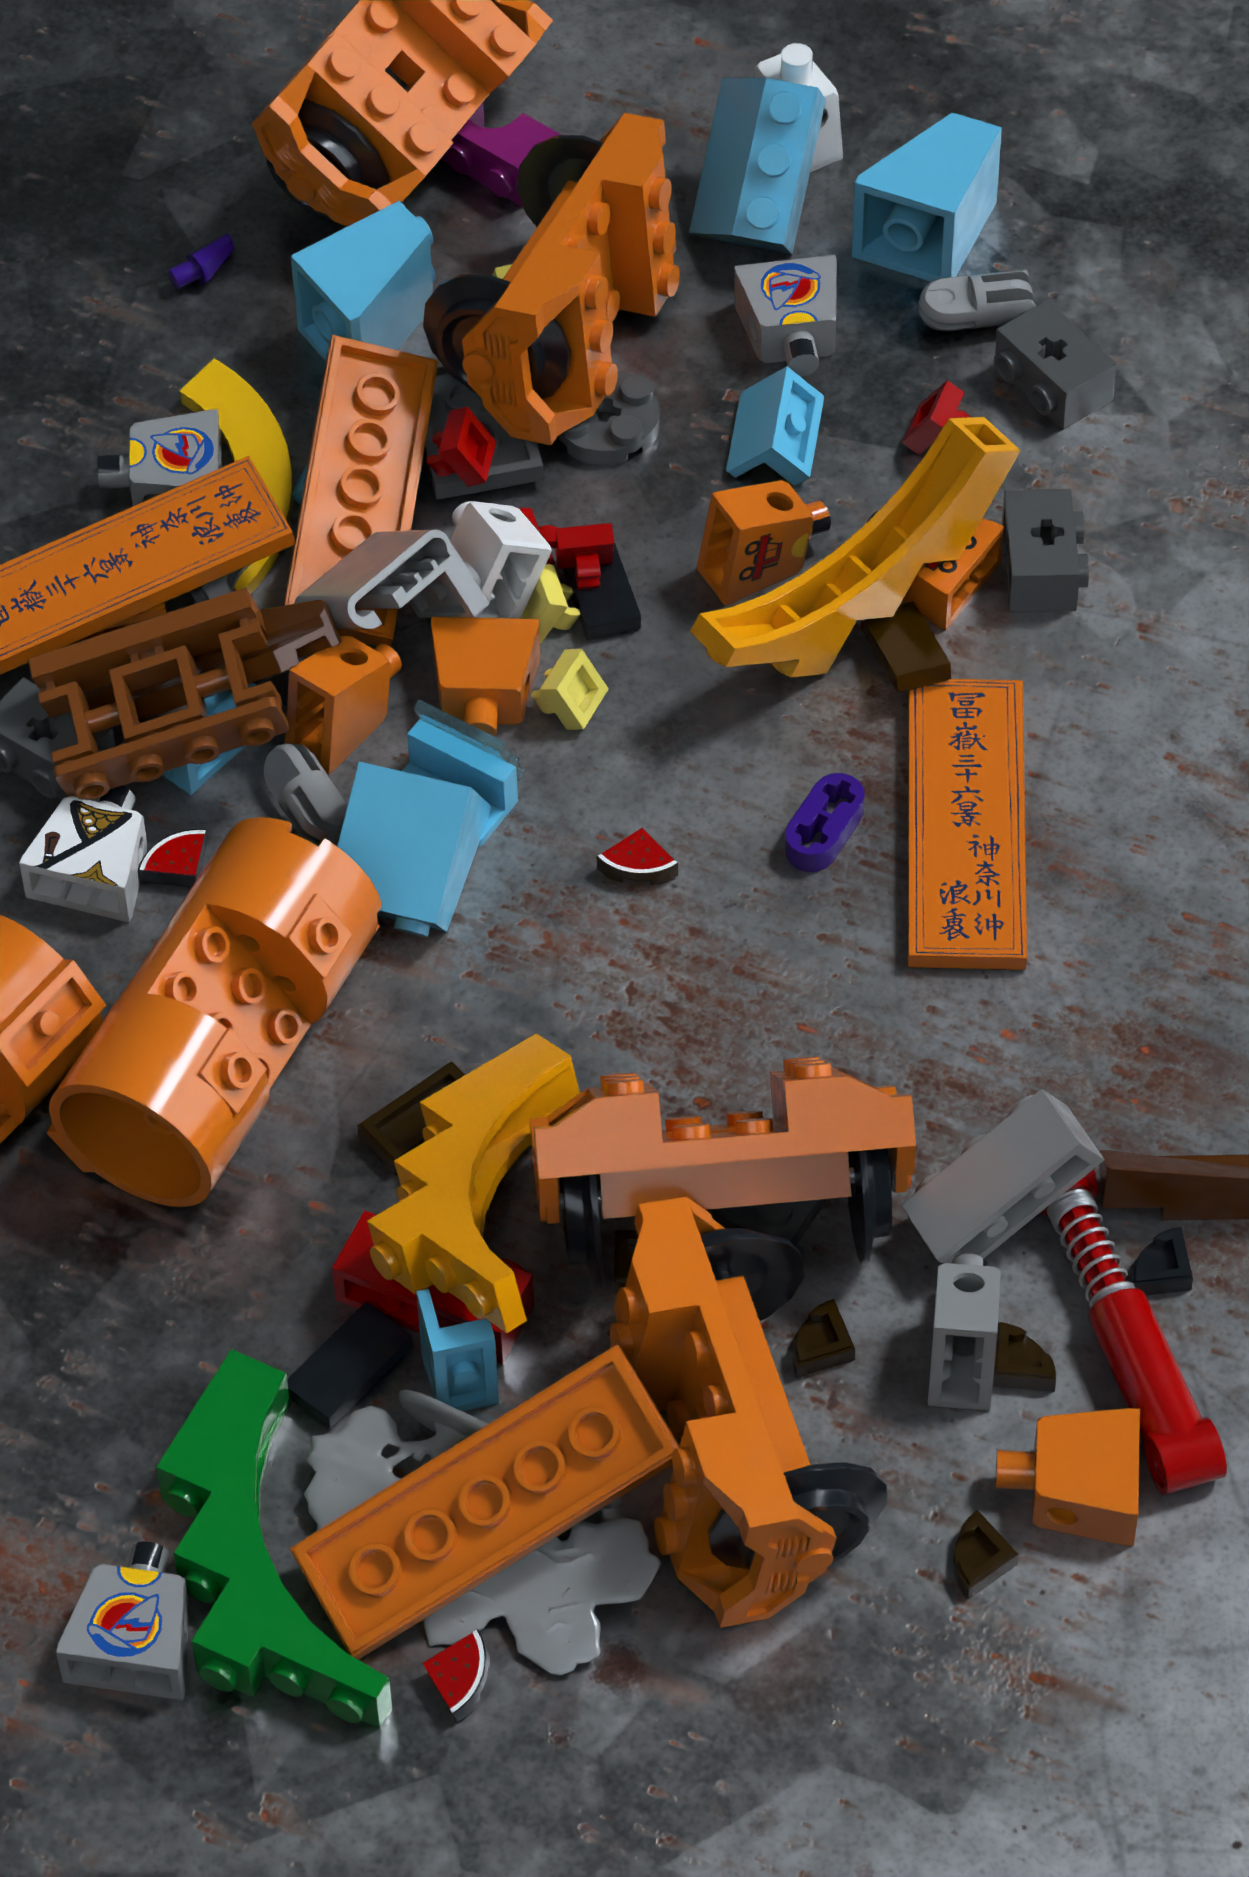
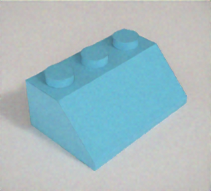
M722 78L689 229L690 235L793 254L826 98L818 87L771 78Z

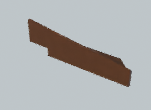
M1099 1150L1105 1159L1099 1164L1102 1208L1161 1207L1162 1221L1249 1219V1154L1153 1156Z

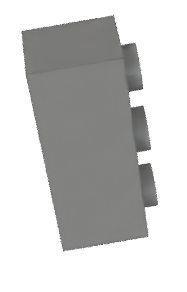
M1041 1089L1035 1095L1019 1100L1010 1109L1009 1116L990 1132L981 1134L969 1141L963 1148L962 1155L945 1169L924 1178L917 1185L915 1193L903 1202L901 1206L939 1262L952 1263L956 1256L962 1254H975L984 1259L1105 1159L1068 1106Z

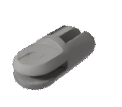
M1027 269L940 278L931 281L920 294L918 313L924 324L934 330L957 331L1003 326L1036 307V304L1033 302V292L1029 284Z
M288 743L277 745L267 755L264 765V777L269 790L288 820L292 823L299 837L310 841L318 847L324 838L337 846L348 804L315 755L306 746Z

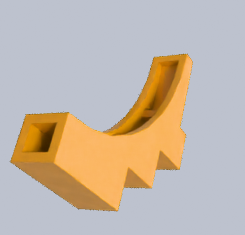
M985 417L949 418L927 454L899 490L862 528L839 548L800 576L765 595L730 608L699 613L690 633L706 647V653L713 661L725 667L772 663L775 669L790 678L827 674L857 620L893 617L923 563L960 559L1021 450Z
M534 1034L420 1102L426 1127L422 1130L425 1142L394 1160L400 1181V1186L397 1187L399 1202L367 1220L374 1246L370 1249L371 1259L385 1279H395L415 1295L416 1291L424 1290L434 1284L440 1292H450L464 1302L468 1310L476 1318H486L506 1334L527 1321L513 1270L488 1248L483 1239L485 1216L498 1184L519 1155L531 1145L529 1117L547 1116L580 1093L571 1055L540 1035Z

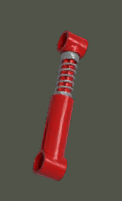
M1093 1169L1038 1215L1044 1214L1049 1217L1055 1231L1061 1235L1060 1242L1067 1249V1258L1074 1262L1072 1266L1073 1271L1080 1276L1079 1284L1082 1288L1086 1289L1085 1297L1090 1302L1089 1322L1128 1408L1140 1409L1139 1432L1144 1441L1147 1465L1157 1489L1162 1495H1168L1224 1478L1227 1474V1463L1218 1431L1208 1417L1201 1416L1145 1293L1140 1289H1135L1133 1283L1125 1281L1128 1272L1126 1269L1118 1266L1121 1262V1256L1112 1253L1115 1243L1106 1240L1109 1230L1105 1227H1100L1103 1218L1102 1215L1097 1213L1098 1207L1094 1200L1097 1197L1098 1191L1096 1174Z

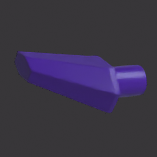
M228 233L223 234L186 255V262L168 270V276L172 285L178 290L196 280H199L202 284L209 281L235 249Z

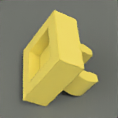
M551 564L545 565L521 616V619H539L540 643L543 642L553 627L559 630H569L581 615L579 609L568 607L567 601L573 594V590L568 585L559 582L554 565Z
M565 649L555 666L546 670L544 673L546 680L539 690L532 692L531 697L543 713H555L566 730H580L586 727L609 688L582 649Z

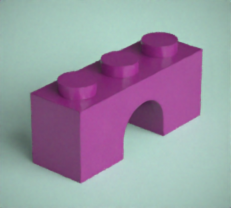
M482 103L453 137L452 141L454 143L441 157V160L448 163L456 172L467 174L486 185L496 195L506 197L523 207L517 190L519 165L535 144L561 134L525 113H521L506 126L484 128V109Z

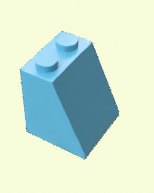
M951 113L858 175L854 183L852 257L930 282L940 278L956 277L997 203L1002 127Z
M399 200L291 255L297 328L325 361L332 335L399 350L424 320L425 303L432 295L433 283L436 281L435 271L431 264L430 246L433 245L434 240L426 221L420 216L415 217Z
M359 762L337 847L351 857L370 878L382 902V907L377 916L396 920L395 930L420 937H428L430 928L447 932L480 843V838L489 818L491 805L472 787Z

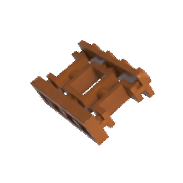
M246 587L28 658L32 679L40 690V693H38L40 704L49 717L53 718L68 712L72 713L78 744L51 752L52 760L55 764L53 768L55 779L68 797L75 796L83 800L96 799L104 796L110 789L134 781H152L162 776L165 771L190 763H207L217 758L221 753L245 745H263L271 741L274 736L289 731L287 718L281 708L283 706L281 697L273 683L268 681L250 688L248 687L241 656L267 648L268 645L264 635L266 629L262 613ZM221 648L226 666L198 675L193 657ZM181 676L188 708L139 724L132 691ZM112 684L116 702L89 710L87 697L84 692ZM231 689L237 707L208 716L204 697ZM121 725L124 739L127 743L99 752L95 733Z

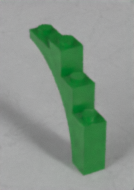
M231 1349L156 1466L161 1499L171 1509L183 1516H196L173 1553L177 1575L185 1579L187 1593L190 1596L204 1603H214L191 1641L196 1671L199 1672L200 1676L208 1684L221 1691L231 1692L233 1689H236L251 1697H254L265 1677H268L271 1683L282 1692L295 1697H301L303 1694L325 1703L333 1714L345 1721L359 1723L362 1720L377 1728H381L392 1709L389 1677L347 1654L310 1622L283 1586L264 1545L260 1527V1487L271 1444L290 1407L287 1374Z

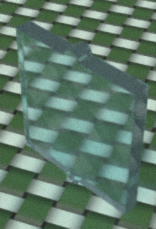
M418 700L413 710L422 721L516 766L517 780L521 781L526 771L519 763L520 758L511 752L503 740Z

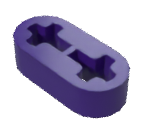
M831 773L822 777L814 785L788 823L785 831V854L792 866L806 872H817L828 868L834 862L864 814V788L859 780L848 774ZM840 797L848 800V802L841 801L832 814L828 812L829 802L836 803ZM818 831L821 832V843L813 842L809 848L801 845V842L809 843Z

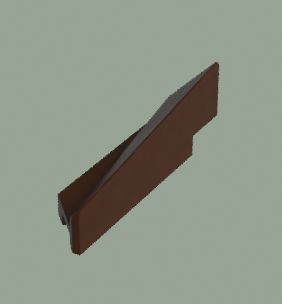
M323 600L260 610L266 629L264 635L268 647L241 656L247 683L249 684L284 672L298 665V658L334 647L342 642L327 604ZM221 648L193 657L198 675L226 666ZM181 676L132 691L139 721L187 705ZM112 684L84 692L87 697L89 710L116 702ZM228 689V690H225V691H222V692H219V693H216V694H213V695L204 697V699H205V698H208V697H211V696H214V695H217V694H220V693H223V692H226V691H229V690H231V689Z

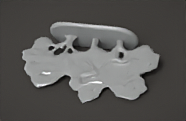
M400 1390L399 1403L403 1409L415 1420L436 1432L435 1436L421 1441H401L397 1435V1425L385 1410L374 1406H368L352 1412L346 1425L338 1433L312 1436L310 1440L311 1449L306 1457L316 1473L304 1495L308 1502V1513L317 1523L316 1532L402 1479L395 1477L392 1473V1468L412 1454L413 1459L420 1462L425 1454H429L430 1460L453 1447L456 1443L461 1442L487 1426L488 1423L422 1393ZM388 1444L400 1447L397 1454L385 1459L381 1455L383 1448ZM619 1497L618 1499L614 1500L613 1502H611L603 1508L610 1509L619 1507L622 1502V1498ZM621 1518L599 1525L581 1521L571 1527V1534L567 1540L561 1542L557 1537L553 1538L423 1619L429 1646L453 1645L475 1630L483 1629L490 1619L503 1616L506 1618L510 1631L515 1637L517 1653L526 1656L550 1674H566L574 1671L577 1664L587 1663L597 1658L601 1652L599 1646L601 1626L600 1621L593 1612L595 1606L641 1600L658 1571L661 1562L657 1556L648 1552V1538L644 1534L640 1521Z

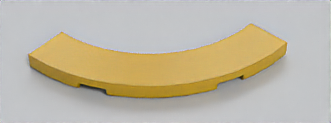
M213 358L179 390L181 404L193 412L218 409L221 440L227 444L234 462L247 456L251 458L290 526L294 502L292 495L293 474L287 443L280 425L268 405L254 388L235 371ZM279 552L252 563L237 580L234 587L235 591L246 587L251 595L273 567Z

